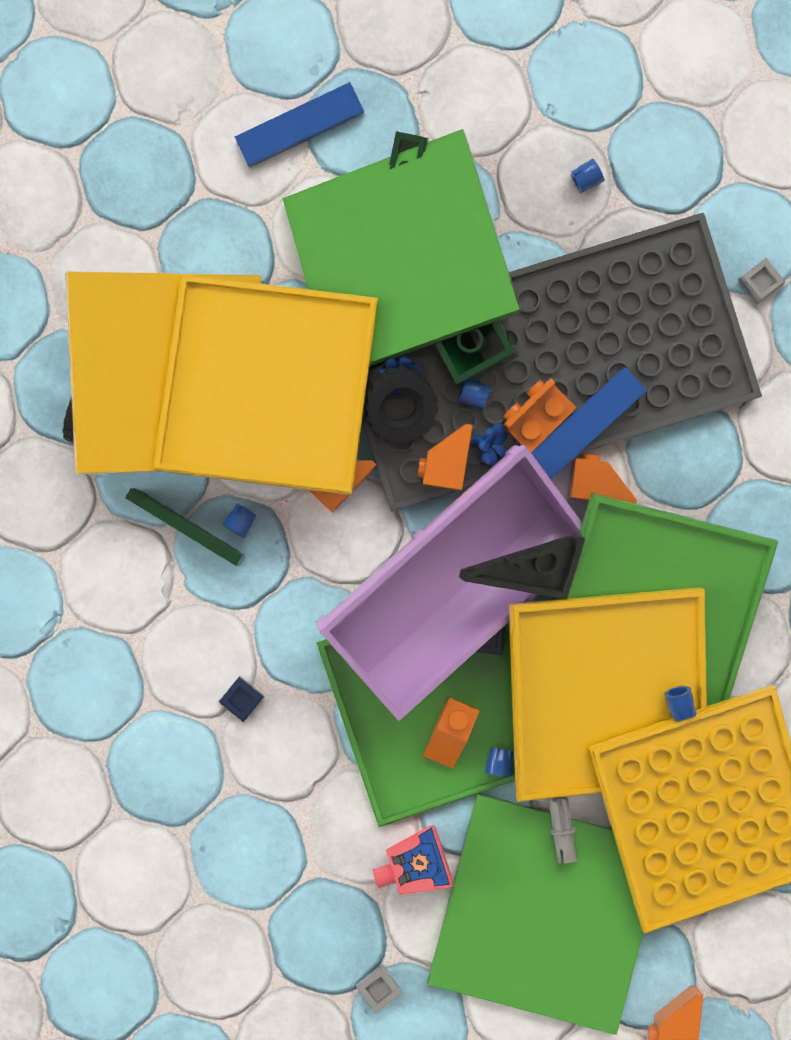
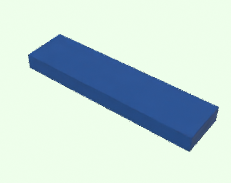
M351 82L235 136V140L248 167L251 168L363 115L364 109Z
M624 367L531 454L548 477L552 479L647 390Z

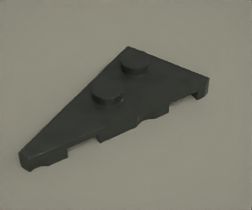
M573 534L462 568L459 578L465 582L567 599L586 538L579 534Z

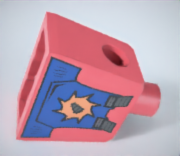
M434 825L428 826L388 848L386 853L390 863L373 869L378 888L396 883L400 895L455 886L436 826Z

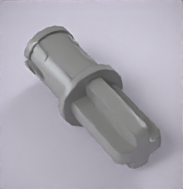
M567 797L550 798L549 806L553 826L550 829V834L554 835L557 863H563V859L564 864L575 862L578 860L573 834L576 831V827L571 822Z

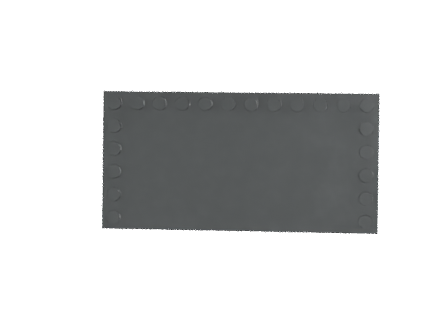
M704 212L509 272L521 313L501 319V322L520 356L489 373L474 378V380L491 387L484 408L471 407L457 401L463 383L456 385L434 343L397 356L398 359L402 356H407L411 362H415L420 369L418 373H422L426 377L437 396L438 414L435 415L436 420L429 427V431L419 436V439L415 441L392 443L388 439L380 438L377 432L374 433L364 413L362 419L392 512L457 492L423 486V478L417 477L420 458L427 459V453L430 449L465 424H471L472 431L462 490L471 487L493 466L482 462V450L472 445L473 436L475 434L485 436L489 427L493 428L495 424L504 425L507 421L503 417L504 414L516 403L522 407L531 398L527 392L540 379L546 383L552 378L556 382L554 385L577 407L556 429L624 367L647 390L580 453L762 397L711 233ZM406 390L402 393L392 392L384 403L386 414L397 420L409 417L416 407L414 395ZM504 430L507 433V438L501 445L506 447V451L513 445L520 447L517 441ZM497 456L496 463H498L503 457Z

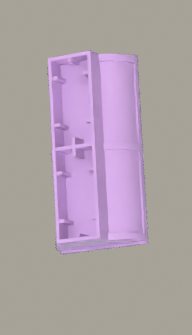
M513 445L505 452V456L423 530L419 529L411 536L412 539L329 614L320 617L316 621L317 629L394 717L400 721L509 622V604L531 602L539 595L465 582L459 578L460 570L569 535L579 534L582 522L529 449L524 445L520 447Z

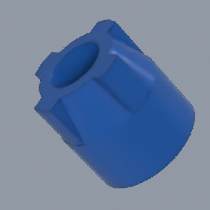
M593 158L571 171L570 174L580 193L592 189L605 181L600 167Z
M474 379L463 383L457 401L482 409L485 406L491 387Z
M237 503L222 525L245 538L256 514Z
M677 686L665 692L668 709L675 721H682L696 716L690 687Z
M491 747L485 773L511 778L514 751Z

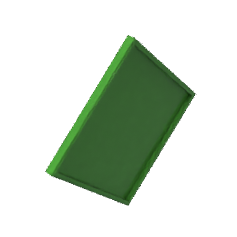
M463 129L427 142L425 152H423L421 158L417 159L419 146L398 153L395 168L390 169V156L282 198L308 290L378 298L370 366L381 363L387 358H395L521 313L471 149ZM408 161V163L399 166L400 162Z
M591 492L579 535L586 539L567 599L697 587L705 589L707 706L730 699L779 541Z
M509 622L505 625L502 655L475 652L400 721L394 717L327 639L317 642L378 827L515 781L514 757L511 778L485 773L491 747L514 751ZM447 695L480 710L468 741L453 769L423 757Z
M480 793L476 794L454 877L455 886L452 887L427 984L617 1035L643 931L640 927L612 829L571 818L572 825L576 827V831L573 834L578 860L564 864L563 859V863H557L554 835L550 834V829L553 827L551 812Z

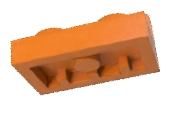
M552 378L546 383L540 379L527 392L531 398L522 407L516 403L503 416L507 420L504 423L505 430L520 446H526L530 452L541 444L577 408L554 385L556 382Z

